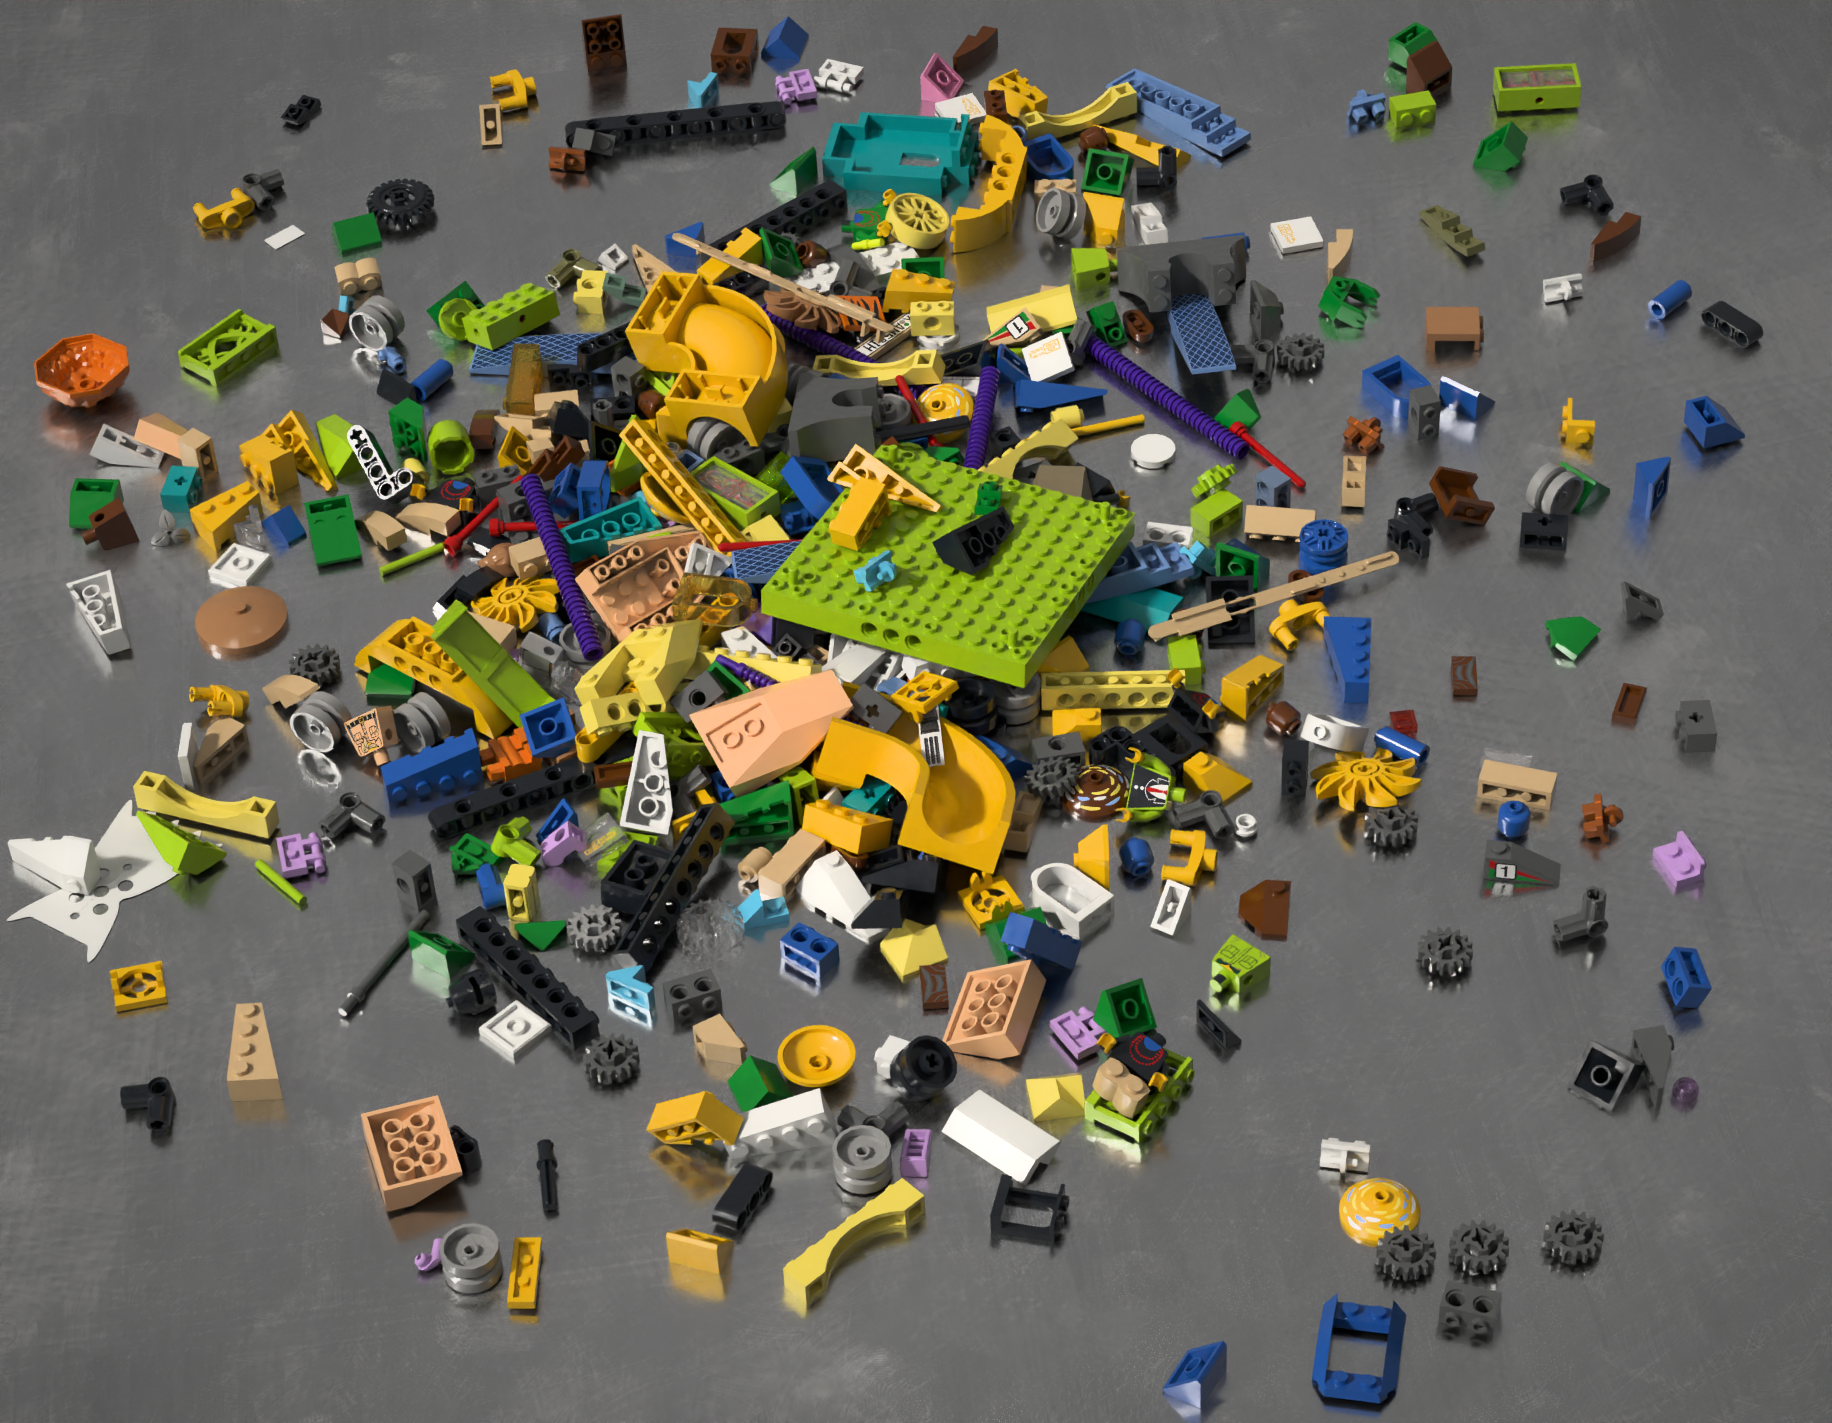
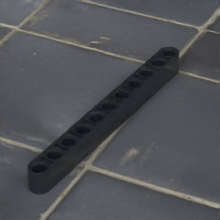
M758 265V266H760V267H762V268H765V269H767V270L770 271V269H769L767 266H765V265ZM746 271L739 272L713 284L714 286L734 290L750 299L763 294L765 290H769V281ZM630 322L578 345L577 368L583 372H591L633 353L625 333Z

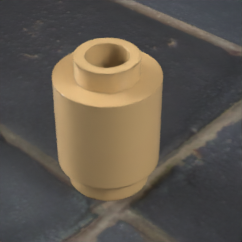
M764 847L753 849L738 864L740 877L745 881L756 882L759 870L766 866L773 858L770 851Z

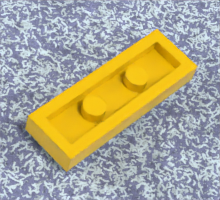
M514 1237L507 1297L508 1309H532L536 1307L542 1253L541 1237Z

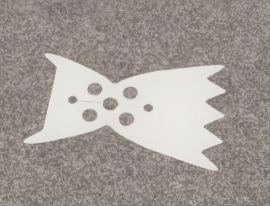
M129 800L95 847L100 869L105 868L110 872L107 878L99 879L90 894L84 895V899L80 902H71L69 896L72 892L61 889L22 908L11 915L7 921L32 917L88 946L87 961L89 963L100 951L114 924L119 910V902L144 893L178 875V873L172 871L173 867L164 861L138 817L132 816V800ZM148 811V812H146V813H150V814L156 815V812H154V811ZM179 820L172 821L171 823L178 826ZM201 831L194 832L193 834L197 835L196 838L200 839ZM126 864H131L132 868L130 870H124L123 866ZM129 880L133 882L132 889L128 891H120L118 889V885L122 881ZM99 886L109 888L108 894L103 897H97L93 892ZM98 904H106L108 911L102 915H97L93 912V908ZM72 913H79L80 916L77 919H71L70 915Z

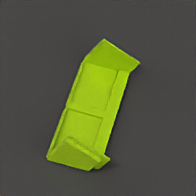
M455 600L433 625L432 629L435 632L430 637L519 728L523 727L519 715L553 702L556 699L549 696L467 611L468 608L463 603Z

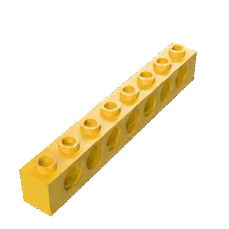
M632 419L619 436L695 528L701 531L714 551L731 557V552H720L718 545L729 542H747V540L651 425L645 421Z

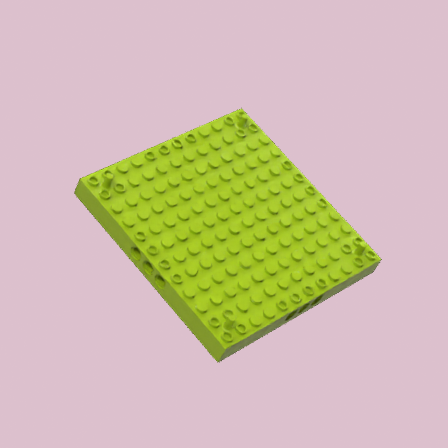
M894 444L890 446L881 445L873 456L944 508L936 513L889 499L891 515L889 517L883 516L880 520L882 525L879 528L874 527L870 531L872 533L871 537L856 551L833 544L831 534L829 533L830 522L837 517L841 504L847 500L851 488L846 487L762 588L761 613L1025 688L1134 537L1135 513L1123 508L1112 507L1109 502H1093L1082 497L1067 495L1060 491L1041 488L1038 485H1030L1015 479H1008L996 474L978 471L974 468L956 465L952 462H945L933 457L915 454L911 451L900 450ZM994 481L997 482V485H1003L1000 507L1004 506L1014 528L1005 542L1000 544L998 552L990 559V564L986 568L970 575L944 564L932 542L984 516L974 515L977 490L980 483ZM884 551H891V561L897 566L896 578L890 582H883L873 591H866L864 584L856 582L854 571L859 567L867 565L872 557H878Z

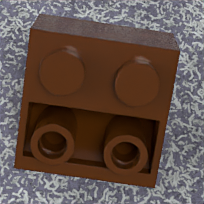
M1438 41L1431 42L1407 57V92L1416 93L1429 90L1432 96L1452 83V65Z

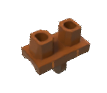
M549 147V168L576 171L586 170V150Z
M1350 416L1346 420L1349 427L1342 435L1347 443L1353 445L1360 438L1361 441L1358 443V447L1366 455L1374 449L1381 451L1385 447L1380 442V434L1383 429L1380 428L1381 421L1378 418L1373 417L1360 422Z
M1601 793L1594 795V803L1582 805L1585 821H1589L1583 823L1587 839L1600 836L1602 843L1610 842L1609 825L1615 827L1623 821L1622 809L1613 804L1608 807L1604 806Z

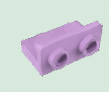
M1683 831L1677 832L1676 842L1653 849L1654 858L1675 888L1703 880L1706 860L1703 855L1697 852L1693 841Z

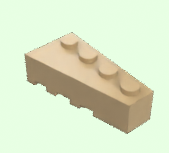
M262 1003L236 1004L227 1073V1085L231 1102L283 1099Z

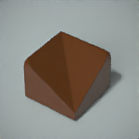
M331 309L321 320L323 333L341 338L350 329V314Z

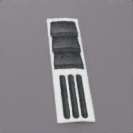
M931 696L921 697L917 701L924 702ZM937 705L928 713H923V720L918 724L922 756L929 767L945 765Z

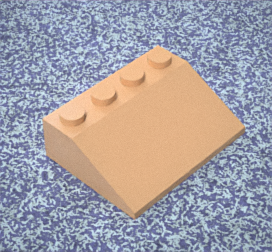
M1030 959L967 972L942 1040L953 1052L995 1059L1014 1057L1021 1054L1046 983V979L1033 960Z
M438 1095L361 1114L364 1136L387 1212L412 1206L463 1175Z

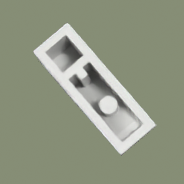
M103 424L89 455L109 464L158 468L165 452L133 440V436Z

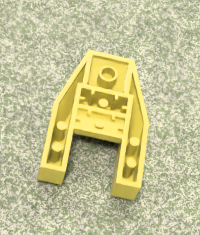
M702 619L663 623L633 631L581 677L574 690L582 706L589 700L615 696L623 684L634 681L645 705L666 703L695 661L703 625Z

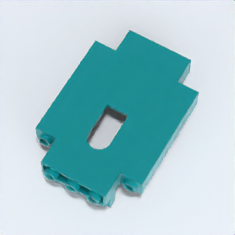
M861 112L857 124L833 123L822 157L823 176L843 177V186L846 190L885 192L888 189H892L895 193L942 196L943 189L947 188L948 184L970 185L971 177H975L976 165H978L979 153H981L979 151L980 140L978 132L973 131V123H970V114H961V127H958L957 118ZM903 156L937 158L941 161L939 165L934 167L901 165Z

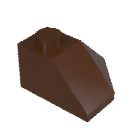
M1264 880L1241 894L1238 917L1244 922L1248 921L1255 927V932L1261 937L1287 939L1291 881Z

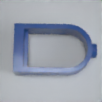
M1051 133L1022 142L1024 147H1028L1027 177L1033 184L1035 180L1042 179L1074 180V160ZM1051 155L1064 170L1060 172H1045L1039 169L1033 161Z
M1399 355L1362 370V388L1392 415L1402 419H1408L1409 399L1398 397L1384 384L1400 378L1411 389L1431 385L1424 376Z
M792 456L780 472L804 507L818 520L844 491L842 485L827 480L832 471L823 459Z
M584 460L577 484L580 521L608 509L611 491L608 460Z

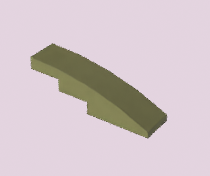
M1438 205L1419 211L1420 217L1443 241L1458 252L1468 257L1485 250V242L1473 237L1471 228L1460 224L1459 215Z

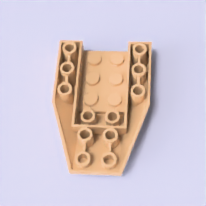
M700 530L637 539L587 567L575 578L618 644L637 629L686 620L717 581L716 579L703 593L681 585L690 546L696 542L712 549Z
M831 669L762 687L692 713L689 716L729 788L738 798L757 790L801 764L826 738L832 717L843 720L854 706Z

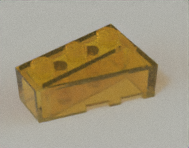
M540 344L513 345L506 397H503V410H506L507 413L535 416L534 394H540L544 381Z

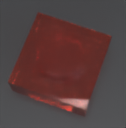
M1414 710L1389 712L1392 729L1403 734L1418 732Z

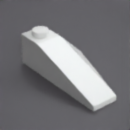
M858 642L823 665L822 672L832 669L841 686H843L844 681L861 686L869 679L871 673L875 668H878L891 650Z
M639 730L619 826L623 830L668 835L673 808L664 735Z

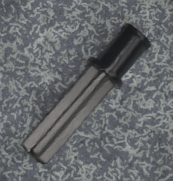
M543 1139L537 1143L539 1160L536 1166L540 1170L543 1208L546 1211H553L557 1208L558 1204L555 1169L558 1165L557 1160L554 1159V1143L549 1139Z

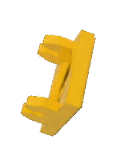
M922 671L890 697L893 704L902 706L903 712L910 722L915 720L916 724H919L923 720V713H928L944 699L945 701L950 700L952 693L959 689L955 680ZM923 688H929L928 690H926V691H924V692H918L919 690H921V689H923ZM931 696L924 702L917 701L921 697Z
M982 871V878L980 879L975 872L969 880L970 887L957 892L958 899L980 930L984 929L986 924L1009 916L1010 912L1018 913L1025 910V906L1003 875L992 878L990 873ZM998 889L1005 894L997 897L990 895L988 891ZM976 895H980L982 897L981 904L973 906V898ZM987 901H992L990 908L984 905Z
M162 961L110 971L117 1012L168 1003ZM152 974L156 977L157 981L148 982L143 979V975ZM135 977V981L130 986L121 987L126 978ZM143 984L147 986L142 992L133 991L137 985ZM131 994V995H133L134 997H137V998H130V997H127V996H125V995Z

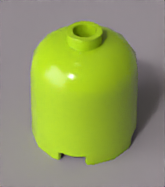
M443 420L432 426L428 432L427 439L432 466L441 470L444 474L454 475L463 472L464 468L474 460V449L467 429L455 420Z

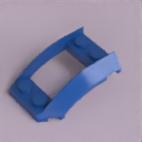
M1337 1293L1323 1305L1312 1381L1318 1383V1390L1323 1396L1380 1404L1387 1399V1394L1390 1391H1396L1406 1314L1395 1301H1393L1392 1308L1361 1305L1353 1302L1345 1303L1338 1302ZM1334 1327L1388 1334L1383 1377L1327 1370Z

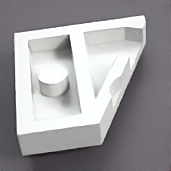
M694 542L689 549L681 585L703 593L732 564L731 557Z

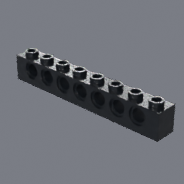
M830 179L709 244V246L724 251L727 248L726 244L730 240L734 242L742 235L741 231L745 227L759 237V230L762 227L779 235L782 232L789 233L790 231L792 234H798L846 208V189ZM702 252V253H701V263H702V265H703L706 261H708L712 256L707 255V254H705V253Z
M718 802L700 805L612 953V956L624 969L643 965L645 973H647L652 968L653 961L664 947V942L674 930L680 915L686 910L687 903L697 891V886L703 876L707 874L708 867L718 855L724 840L730 835V830L735 821Z
M479 906L456 919L458 937L532 1010L550 1023L552 1029L574 1051L599 1036L598 1024L600 1022L596 1013L592 1010L589 1011L578 996H574L569 992L566 984L559 982L549 968H545L540 964L537 956L530 954L520 940L512 937L508 928L501 926L491 912L488 913Z

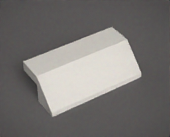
M978 1090L957 1106L942 1130L943 1133L1006 1174L1013 1176L1015 1180L1024 1185H1027L1039 1162L1049 1165L1062 1142L982 1090Z

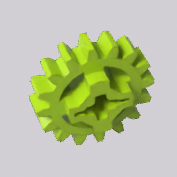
M1233 463L1223 468L1218 464L1197 478L1199 483L1192 487L1191 491L1196 498L1204 494L1210 497L1212 494L1230 485L1231 481L1229 478L1237 474L1238 471Z

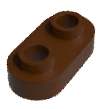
M1128 310L1123 314L1122 324L1134 340L1145 343L1154 337V327L1141 311Z
M1294 570L1288 576V583L1312 575L1305 570ZM1324 588L1300 594L1297 597L1305 604L1323 602Z
M832 845L831 853L837 850L853 871H861L862 868L867 867L868 855L866 853L855 854Z

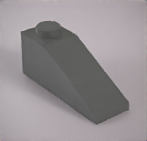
M1664 1025L1633 1030L1631 1047L1636 1060L1645 1065L1642 1074L1656 1106L1662 1104L1671 1051L1674 1050L1673 1037L1667 1034Z

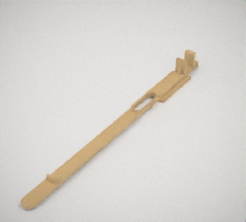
M674 233L672 235L673 240L696 249L697 255L703 252L790 290L795 295L812 303L826 306L862 322L861 337L868 334L872 326L877 329L875 342L879 344L884 341L885 332H893L894 327L874 318L876 313L833 294H830L828 297L823 296L816 291L775 275L765 268L743 261L684 234Z
M1391 551L1246 597H1238L1226 603L1224 598L1192 607L1171 614L1173 618L1171 620L1152 625L1148 630V634L1157 642L1169 635L1176 636L1179 633L1180 636L1196 632L1231 621V616L1244 614L1247 611L1396 565L1399 562V556L1396 552ZM1250 598L1256 601L1255 606L1233 613H1229L1226 610V606Z

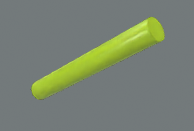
M438 543L379 567V571L384 576L443 552L444 546L442 543Z
M259 859L255 863V867L298 904L304 905L307 902L306 896L266 862Z

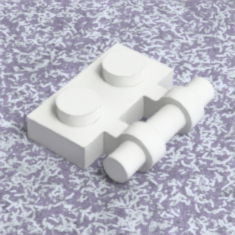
M827 59L819 69V76L821 77L815 76L813 82L820 85L821 88L827 89L830 87L842 93L844 91L851 92L852 84H856L863 76L864 67Z

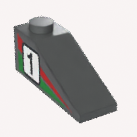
M1486 841L1483 879L1559 886L1561 864L1513 842Z

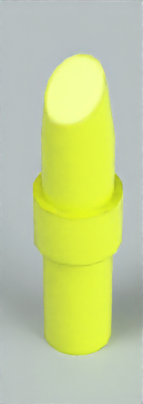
M883 238L866 239L852 243L851 248L853 250H870L876 247H883L885 241Z

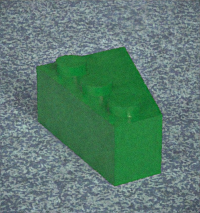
M789 780L720 803V806L735 821L730 830V835L724 842L794 835Z

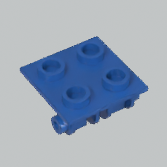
M801 501L780 505L781 513L779 515L790 536L809 532L819 521L808 512Z

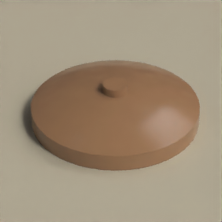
M241 586L221 591L205 601L196 614L195 628L200 642L208 649L226 655H244L260 651L276 642L285 632L289 619L286 604L278 594L262 587Z

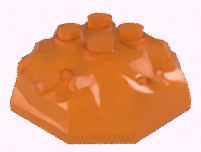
M94 333L62 338L34 362L36 382L42 392L54 400L62 402L65 406L69 405L72 408L93 407L99 400L110 397L118 388L125 384L130 370L126 346Z

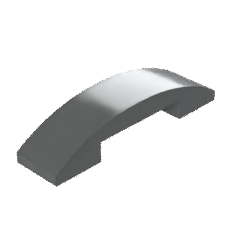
M839 244L826 249L827 260L829 262L834 261L839 267L843 258L850 259L861 265L853 286L870 291L873 294L881 288L869 266L851 247Z

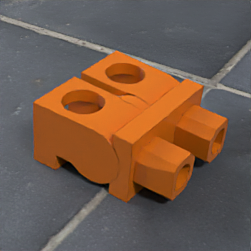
M523 727L514 729V735L488 740V748L479 751L481 766H486L487 775L491 782L501 778L504 782L542 769L541 758H534L532 756Z

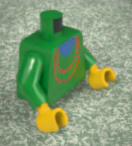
M888 189L883 194L885 200H881L875 207L856 210L854 220H842V233H853L854 243L866 239L883 238L885 245H887L892 227L885 220L889 208L888 205L896 197V193L892 189Z

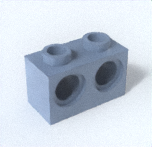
M1270 466L1255 475V506L1290 508V477L1274 466Z

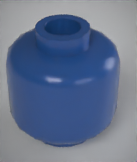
M1127 619L1117 625L1114 644L1121 653L1134 655L1143 649L1146 638L1145 626L1136 619Z
M1507 801L1502 804L1498 811L1497 826L1499 830L1508 837L1515 838L1524 835L1529 830L1531 812L1529 807L1520 801Z
M1129 838L1119 850V857L1124 870L1134 876L1148 873L1155 862L1150 845L1144 839Z

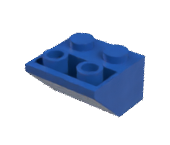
M1708 396L1686 401L1684 423L1703 448L1745 438L1744 432L1725 407Z

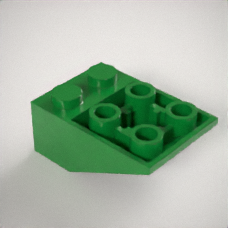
M349 494L304 503L317 566L362 558Z

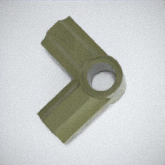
M568 249L563 252L562 260L545 275V278L551 287L557 289L571 277H581L583 270L603 271V267L582 258L578 250Z

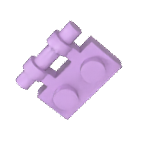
M809 69L789 72V77L783 78V76L779 75L775 79L776 88L780 91V99L785 104H790L792 97H796L798 101L817 98V90Z
M312 832L309 834L308 839L303 840L300 833L276 838L284 879L308 874L307 867L309 866L315 867L317 873L325 871L326 858L322 853L323 843L318 833ZM310 851L312 854L305 855L304 852Z
M1086 1006L1079 1009V1016H1076L1071 1010L1050 1020L1052 1031L1077 1060L1100 1050V1045H1097L1096 1042L1103 1033H1107L1093 1021L1095 1012L1090 1011Z

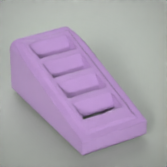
M906 1129L900 1156L901 1176H927L932 1130Z

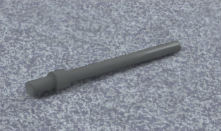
M422 910L362 982L351 989L347 994L348 998L338 1009L341 1015L346 1016L355 1004H360L365 998L366 991L409 942V930L418 931L430 917L426 910Z

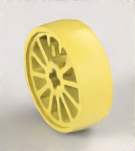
M904 193L896 196L890 203L885 220L892 227L890 233L894 238L905 245L918 249L937 247L945 238L949 228V216L945 209L933 199L916 193Z

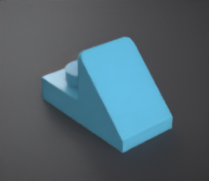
M710 72L701 83L687 81L688 95L696 108L707 107L719 91L718 73Z
M758 889L735 910L741 931L790 921L784 896L762 901Z
M643 965L610 971L606 974L608 993L649 1011L655 1006L654 989L646 983Z

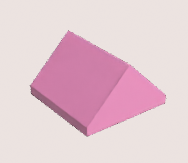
M937 52L932 56L920 76L921 100L937 103L952 99L964 82Z

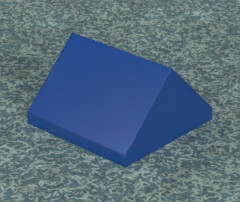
M787 16L770 31L761 51V56L800 60L809 34Z
M1444 376L1440 379L1439 399L1441 405L1465 417L1477 421L1495 404L1494 400Z
M1670 457L1636 463L1633 499L1646 519L1650 520L1668 493Z
M564 697L519 715L534 758H557L568 752L576 743L575 737L577 734Z
M1224 1341L1189 1349L1162 1390L1172 1397L1201 1409L1227 1369V1344Z

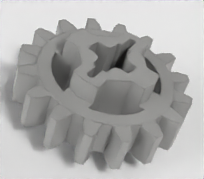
M591 904L590 909L587 910L581 907V913L573 912V918L568 919V936L570 937V942L576 943V948L578 949L585 946V951L587 952L590 948H594L598 952L599 947L603 946V948L608 949V943L616 944V938L621 937V920L619 919V914L613 913V908L611 907L604 910V905L602 904L599 908H595Z

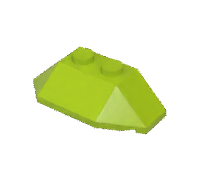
M631 415L629 423L632 421V419H640L637 417V415ZM623 440L609 473L611 492H617L639 482L643 474L648 471Z

